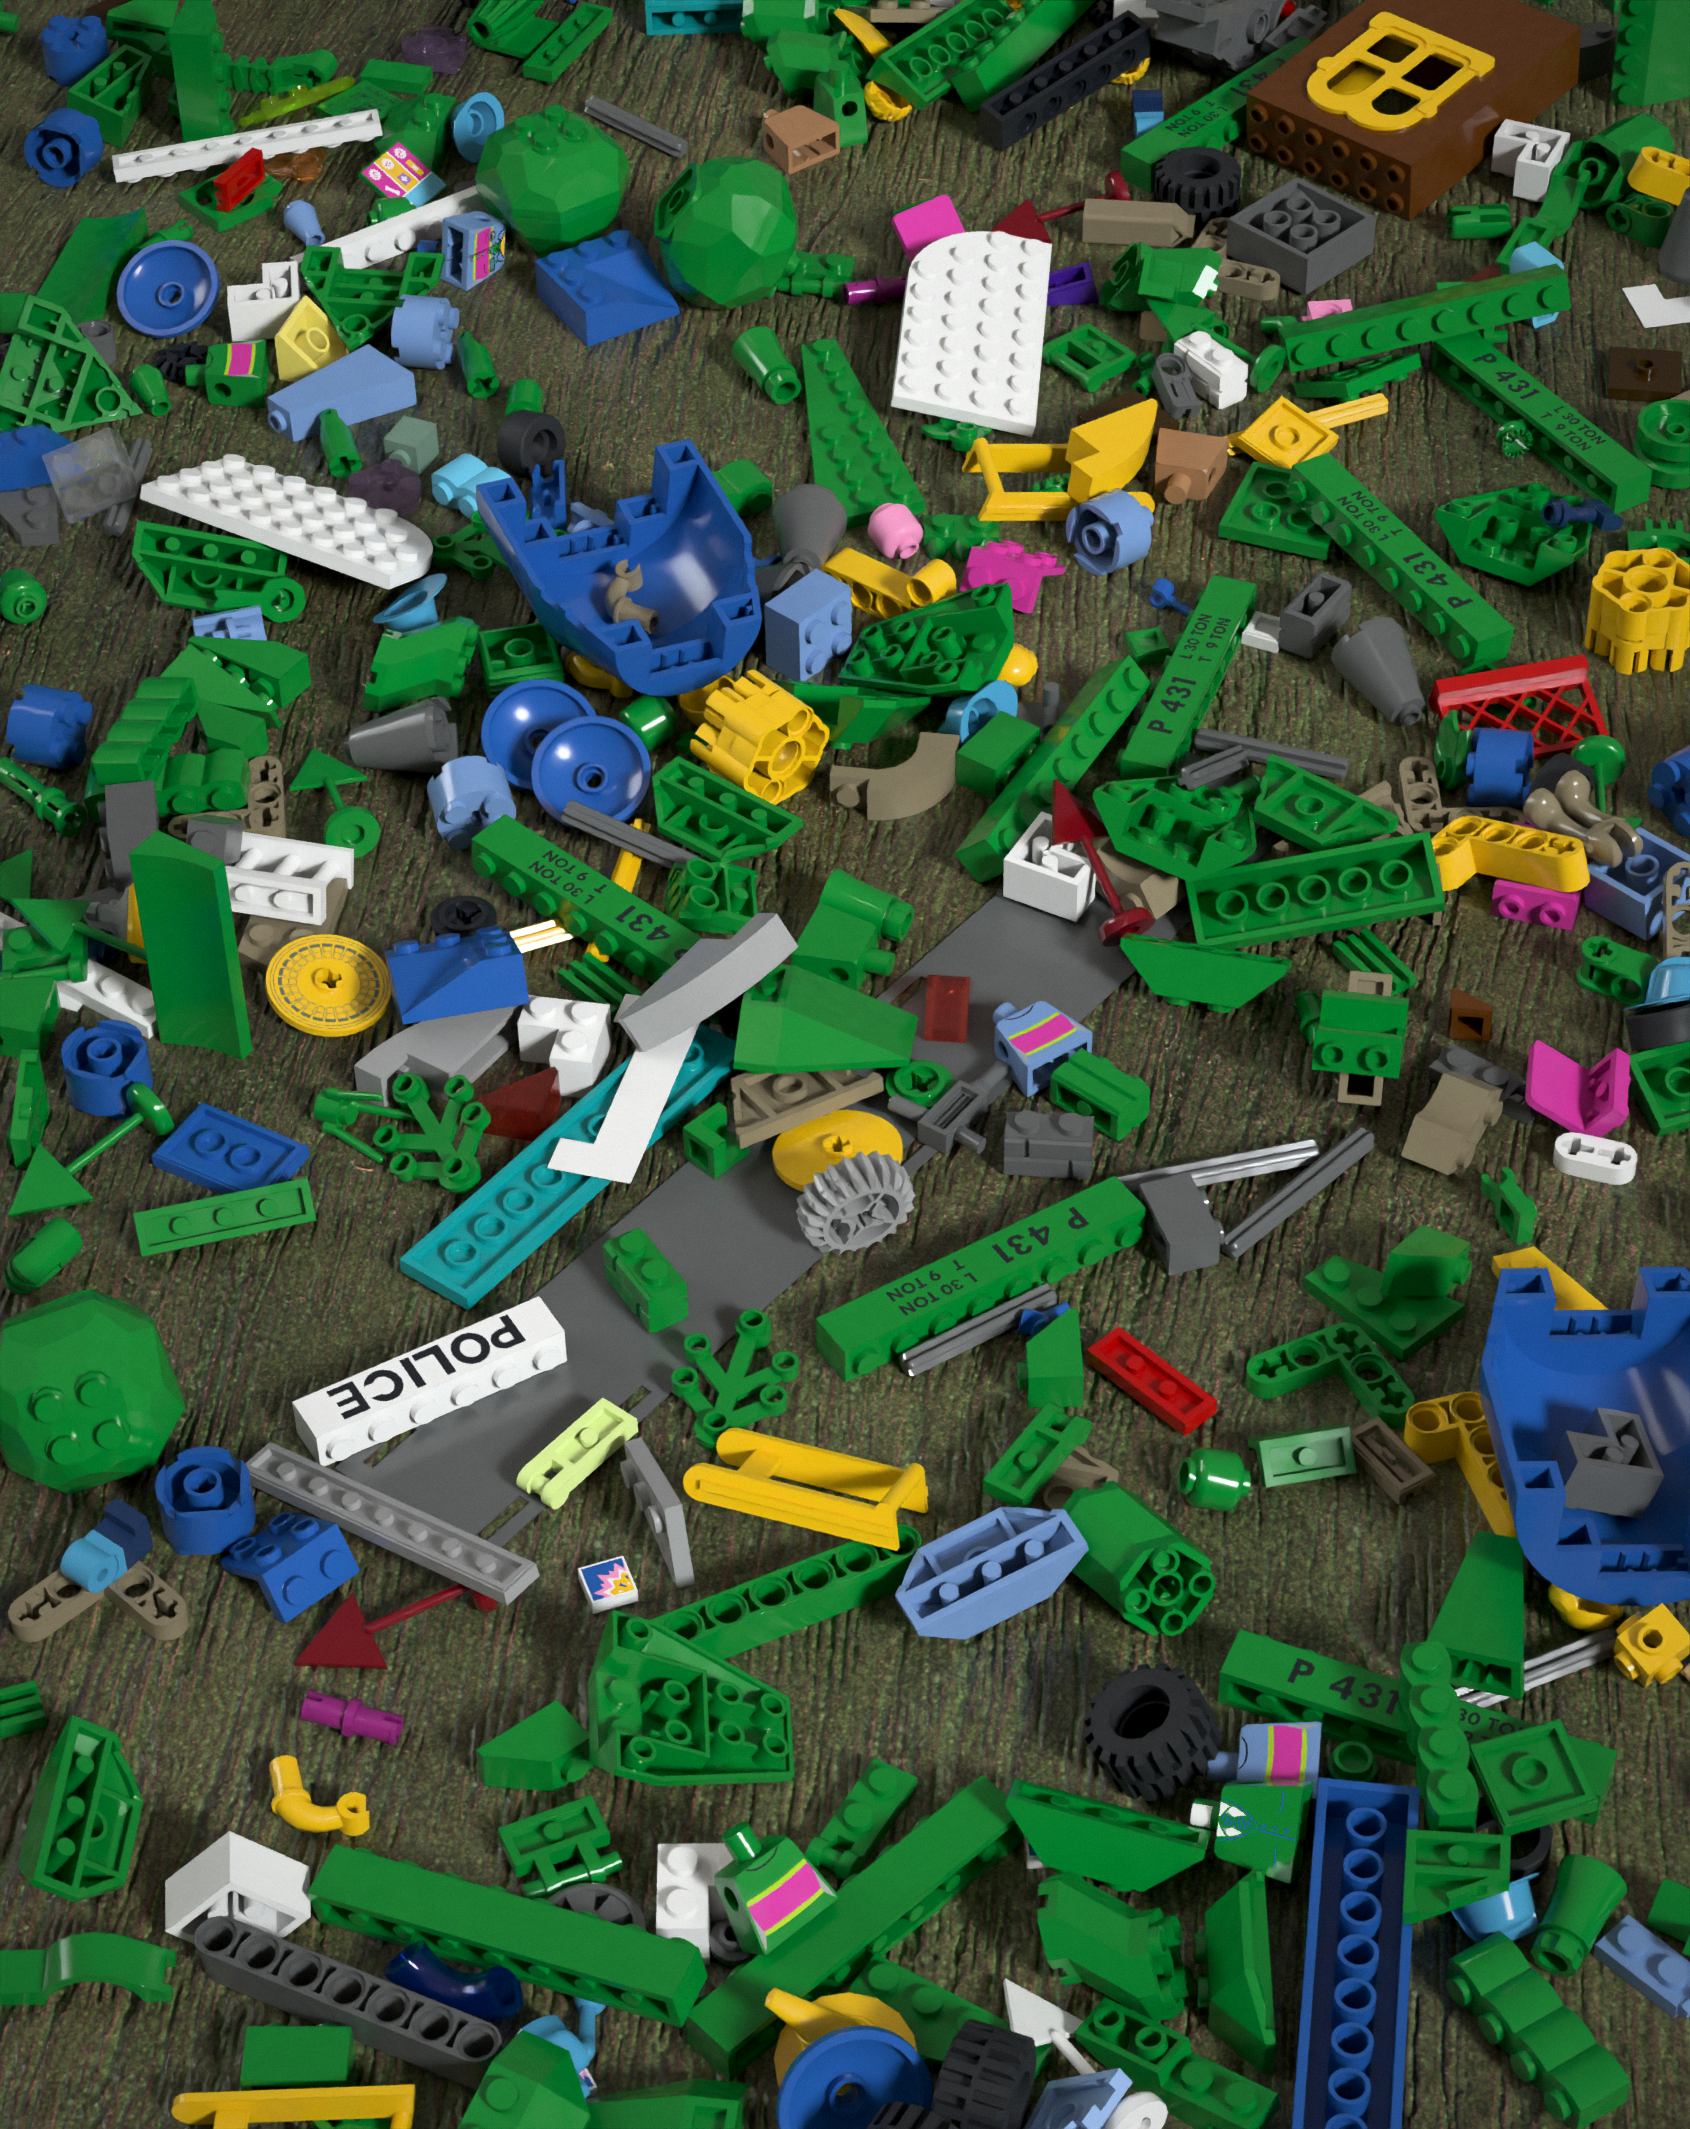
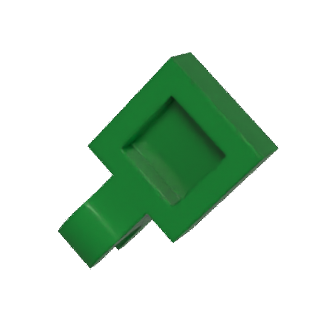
M1503 1167L1501 1169V1183L1492 1181L1486 1173L1482 1174L1480 1191L1495 1205V1218L1515 1245L1531 1241L1534 1221L1537 1219V1209L1533 1199L1529 1195H1525L1516 1184L1514 1172L1508 1167Z

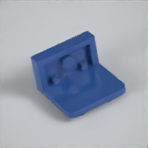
M291 1511L281 1513L272 1518L267 1524L268 1528L257 1536L245 1538L234 1544L230 1549L231 1553L220 1562L225 1572L256 1580L276 1620L283 1623L289 1622L360 1572L337 1523Z

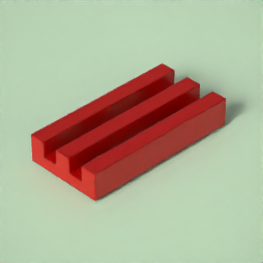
M252 147L214 180V187L220 188L215 192L216 199L221 200L217 204L219 211L228 213L266 180L262 150Z

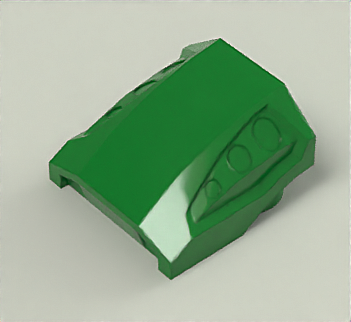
M691 858L686 864L675 862L669 874L664 898L665 914L689 930L708 933H737L758 913L755 881L758 873L752 869L729 863H721L720 861L709 863L701 858Z

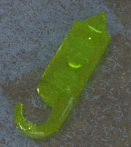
M344 76L309 90L306 84L288 90L289 97L283 100H279L278 95L259 101L261 108L250 112L251 115L239 119L241 127L255 123V125L349 89L355 84V78L353 76Z

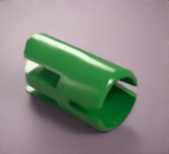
M1509 203L1450 206L1447 212V229L1452 230V233H1448L1451 240L1510 238L1513 234L1509 213Z
M55 1217L51 1219L9 1258L7 1267L3 1272L4 1283L8 1290L15 1294L26 1295L32 1290H38L44 1286L82 1250L83 1240L79 1232L72 1224L62 1218Z

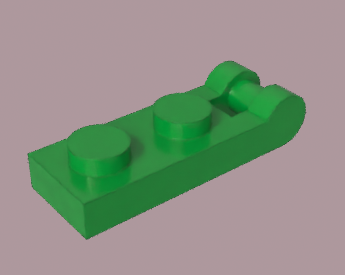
M1048 1402L983 1479V1493L1012 1507L1026 1508L1076 1446H1081L1085 1443L1090 1434L1092 1422L1080 1415L1073 1418L1064 1413L1063 1407L1053 1402Z
M874 1758L819 1836H815L810 1842L805 1853L807 1859L819 1870L826 1867L835 1871V1877L842 1881H845L854 1873L859 1874L917 1791V1777ZM840 1847L846 1851L842 1853L836 1850V1848Z

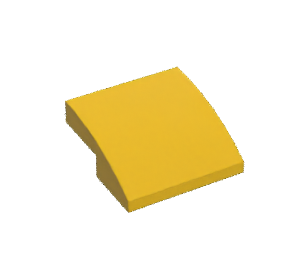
M839 8L833 12L848 34L855 36L875 61L881 54L893 47L871 23L861 16Z

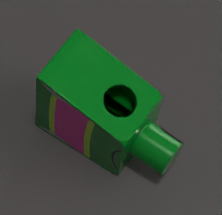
M266 339L211 345L208 347L206 364L186 365L187 386H206L208 402L212 405L265 408L270 372Z
M748 1822L739 1823L722 1835L721 1839L734 1860L715 1874L714 1883L743 1953L767 1955L839 1899L836 1891L787 1836L768 1835L758 1840Z

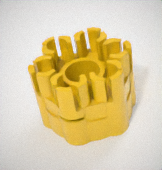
M1664 548L1630 551L1618 550L1608 553L1604 558V563L1599 568L1598 575L1592 580L1584 641L1585 647L1588 650L1593 649L1594 638H1596L1594 653L1601 656H1609V662L1612 666H1615V671L1622 674L1632 675L1635 653L1634 671L1637 673L1647 669L1648 656L1652 669L1664 671L1667 654H1670L1669 671L1679 670L1683 666L1685 650L1690 647V565L1678 558L1672 551Z
M749 670L747 671V677L756 682V684L741 676L734 684L733 690L729 687L721 688L720 692L715 690L708 697L706 704L711 708L707 707L704 709V719L711 724L703 723L695 734L709 744L705 746L696 739H691L690 750L694 755L706 762L711 773L777 805L796 792L806 788L812 781L823 749L828 742L830 731L820 718L814 714L811 707L758 671Z

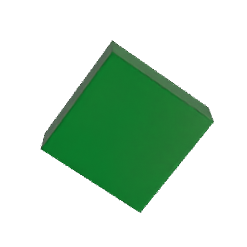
M1161 627L1124 633L1123 644L1128 654L1138 666L1164 662L1167 655L1172 656V648Z

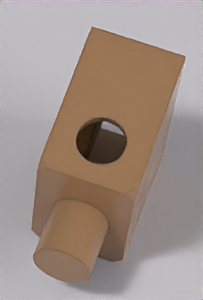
M797 105L781 113L776 109H770L762 118L764 149L788 175L840 153L839 124L803 105Z
M1160 428L1156 453L1154 491L1158 494H1164L1167 501L1172 504H1181L1186 498L1195 500L1207 499L1227 469L1228 438Z

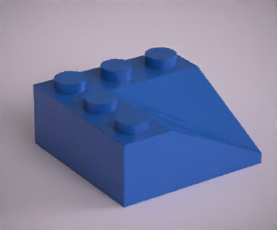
M627 229L614 231L604 237L585 241L578 246L560 252H553L546 257L535 260L537 296L587 347L680 314L676 301L644 245Z
M498 926L485 927L476 930L477 936L460 938L458 933H449L436 936L434 943L419 945L417 940H406L394 943V949L385 950L391 997L402 1024L529 1004L523 956L509 931H501V927Z

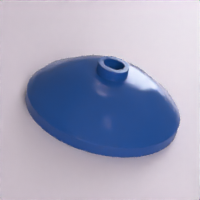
M166 240L152 244L137 253L128 262L120 276L117 286V302L120 312L133 329L145 336L160 339L181 336L198 327L212 312L220 291L219 273L210 256L193 243L182 240ZM180 297L177 302L172 303L175 298Z
M532 679L519 682L501 692L492 701L485 713L481 729L484 755L488 763L497 766V762L503 767L508 784L520 790L535 793L532 786L531 769L537 749L533 747V744L543 741L553 729L566 721L583 716H596V713L582 694L566 684L548 679Z
M604 716L578 717L557 726L539 745L531 769L532 786L543 810L559 824L579 831L582 830L562 821L564 808L570 800L577 801L625 822L643 804L649 792L652 778L649 754L640 737L625 724ZM592 778L601 780L600 785L595 788L589 787L587 783Z
M864 2025L845 2027L832 2031L807 2046L787 2070L780 2085L776 2103L778 2129H866L882 2105L886 2103L893 2104L894 2101L918 2105L930 2111L933 2099L931 2077L927 2066L914 2047L892 2031ZM851 2083V2088L847 2093L837 2095V2091L842 2085Z

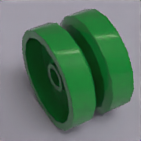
M1666 399L1656 401L1644 407L1637 417L1636 441L1632 455L1652 470V485L1667 489L1690 488V401Z

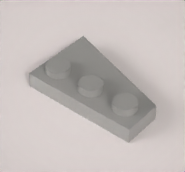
M642 1437L624 1442L627 1460L620 1462L625 1485L628 1489H634L638 1507L646 1516L676 1588L679 1589L693 1585L695 1580L682 1503Z

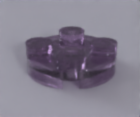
M424 27L418 29V36L410 38V34L405 36L401 46L402 57L407 64L432 67V72H442L449 75L457 73L460 70V64L467 58L466 37L463 34L461 38L456 36L455 29L450 27Z
M387 459L381 465L353 472L348 478L349 497L365 500L367 502L366 507L394 510L400 518L413 513L419 507L418 500L423 496L420 477L411 469L403 467L402 462L397 459Z

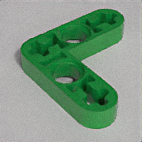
M1342 1322L1331 1325L1257 1354L1250 1358L1247 1363L1245 1385L1247 1390L1258 1398H1276L1338 1373L1372 1419L1379 1416L1391 1429L1405 1427L1407 1411L1414 1405L1412 1391L1364 1330L1352 1323ZM1350 1346H1353V1352L1349 1349ZM1301 1355H1309L1318 1362L1311 1366H1303L1294 1361V1358ZM1363 1370H1373L1381 1377L1374 1381H1366L1361 1379L1357 1373ZM1385 1398L1388 1401L1389 1405L1385 1406Z

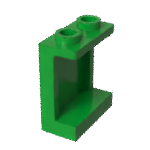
M1323 989L1320 1021L1314 1035L1312 1070L1399 1079L1406 1038L1409 998Z

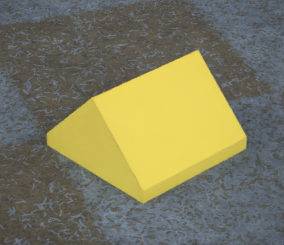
M306 295L301 298L274 337L279 380L297 382L350 354L330 323L328 316Z

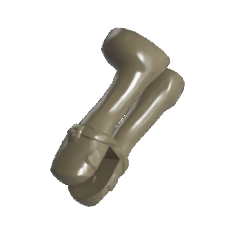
M1571 770L1564 774L1557 783L1555 794L1545 788L1536 789L1530 794L1523 808L1525 821L1542 831L1580 839L1583 842L1586 856L1595 859L1603 866L1615 868L1622 862V854L1626 857H1634L1643 849V841L1640 835L1625 819L1610 816L1595 808L1588 801L1591 790L1590 783L1586 776L1579 771Z

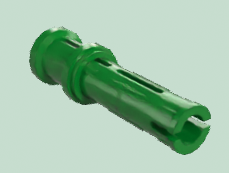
M4 757L0 759V782L32 805L35 815L40 820L54 824L55 830L65 837L77 834L84 827L87 812L81 804L68 801L65 793L59 788H47L9 758ZM21 782L25 783L27 786H29V788L26 789L25 787H23L21 785ZM50 802L54 806L50 807L47 803ZM68 814L74 821H69L65 816Z

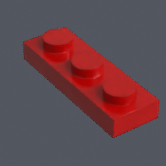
M1119 1326L1087 1349V1363L1184 1437L1217 1413V1400Z

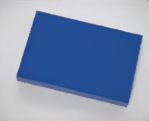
M202 1102L152 1154L153 1166L224 1195L287 1182L310 1157L309 1147L305 1144Z

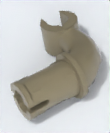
M624 559L617 563L615 567L616 578L606 589L603 605L614 623L637 618L644 631L651 635L658 628L660 622L659 612L634 604L631 598L626 597L627 592H634L642 587L643 576L640 563L634 571L630 572L628 560Z

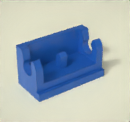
M554 460L552 468L554 475L551 478L541 477L540 466L536 464L532 469L533 488H529L530 518L535 519L546 516L553 530L561 529L566 532L567 489L564 460Z

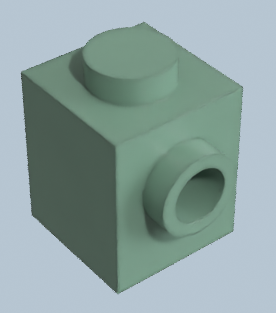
M404 415L383 438L382 451L385 453L386 468L420 477L439 454L436 423Z

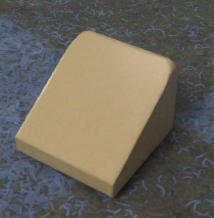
M1152 310L1142 312L1139 337L1145 340L1166 342V332Z

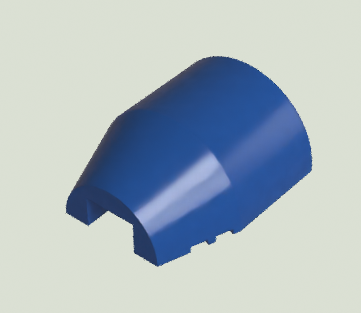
M691 439L655 446L651 493L617 500L614 524L562 536L556 535L546 516L526 520L527 501L513 477L476 485V503L482 523L544 630L558 643L631 688L653 696H675L695 691L711 684L729 672L743 659L755 642L761 627L762 614L758 586L755 583V561L752 559L751 534ZM624 559L628 560L630 572L634 571L640 563L643 576L642 587L634 592H627L626 597L631 598L634 604L659 612L660 622L658 628L651 635L644 631L637 618L614 623L603 605L606 589L616 578L615 567L617 563Z
M1639 1267L1630 1309L1555 1310L1556 1295L1547 1268L1501 1269L1491 1323L1480 1367L1479 1394L1518 1540L1525 1556L1533 1567L1555 1586L1587 1600L1619 1606H1650L1690 1599V1272L1685 1267ZM1596 1407L1639 1414L1661 1467L1664 1478L1641 1519L1611 1516L1602 1512L1564 1507L1567 1494L1557 1461H1550L1566 1430L1583 1433Z

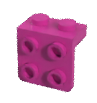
M947 195L938 196L903 211L891 219L892 226L910 265L917 254L931 243L950 235L965 232L952 201Z
M1002 540L1001 544L987 541L986 546H973L971 548L960 591L964 592L984 584L1009 583L1012 594V609L1024 613H1033L1042 577L1062 575L1065 573L1066 566L1056 563L1057 557L1052 554L1036 551L1035 555L1024 552V545L1017 542Z
M1537 1040L1529 1047L1526 1102L1536 1112L1547 1116L1570 1132L1602 1138L1613 1128L1620 1127L1628 1116V1088L1631 1080L1629 1076L1630 1055L1616 1048L1588 1070Z

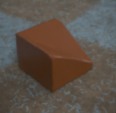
M1451 988L1447 1038L1489 1042L1493 1006L1459 989Z

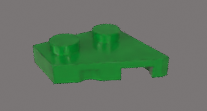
M21 1049L12 1123L7 1127L5 1144L7 1151H12L16 1169L27 1170L38 1143H41L50 1112V1105L39 1050Z
M1407 1829L1403 1924L1411 1925L1509 1891L1511 1835Z

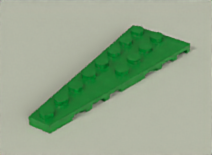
M819 339L812 343L802 344L801 358L814 484L830 489L836 494L835 498L843 506L844 504L847 510L846 529L869 525L871 514L878 507L886 503L904 504L913 515L925 513V500L836 339Z

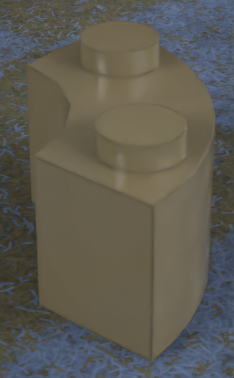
M1110 837L1091 840L1124 911L1135 907H1145L1151 911L1154 919L1157 920L1188 896L1180 878L1116 851ZM1082 845L1072 851V853L1088 858ZM1096 877L1095 890L1107 900Z
M1458 1071L1443 1072L1430 1101L1421 1112L1415 1115L1401 1156L1447 1175L1452 1174L1460 1167L1466 1169L1473 1159L1476 1145L1487 1125L1494 1126L1501 1115L1503 1102L1499 1101L1503 1089Z

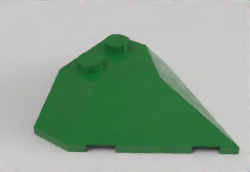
M307 245L300 273L320 307L328 316L330 323L349 353H352L393 320L395 307H403L404 301L399 300L401 295L423 296L439 284L445 255L443 253L410 252L405 272L344 268L341 247Z
M29 294L0 371V430L42 423L59 434L142 415L144 412L136 402H133L121 386L122 383L87 337H84L65 308Z
M772 680L813 709L814 714L829 728L828 747L849 750L852 743H869L943 703L944 699L941 696L881 688L825 685L819 682Z

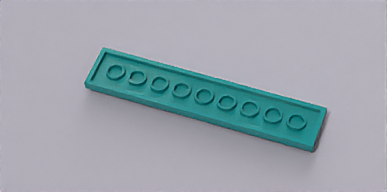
M702 1023L699 1024L645 1151L736 1070L733 1069L736 1041ZM633 1054L399 1259L401 1272L464 1309L469 1310L613 1180L554 1170L547 1167L560 1138L594 1144Z

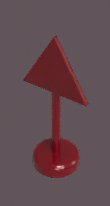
M1119 170L1111 171L1106 175L1104 180L1106 194L1091 198L1131 201L1126 182ZM1028 198L990 232L1001 231L1013 236L1052 243L1042 223L1084 210L1085 201L1037 215Z
M1055 778L1053 780L1052 846L1075 842L1081 843L1115 915L1105 921L1099 928L1098 936L1102 945L1105 947L1119 945L1121 938L1128 932L1143 934L1155 923L1151 911L1145 907H1135L1124 911L1091 842L1094 839L1110 837L1105 825Z
M457 1583L370 1623H366L353 1593H351L296 1659L294 1665L388 1669L372 1634L466 1592L469 1593L477 1610L482 1613L497 1609V1602L486 1595Z

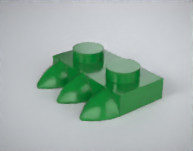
M945 513L924 515L925 554L930 560H941L947 554V550H950L956 560L964 562L969 558L973 546H986L987 541L999 543V521H979V513L974 515H949Z

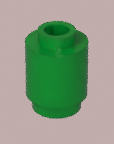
M521 379L509 388L505 419L511 413L521 409L542 413L544 395L540 386L535 381Z

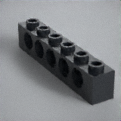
M1130 10L1125 11L981 103L979 134L1003 152L1150 57L1151 27Z

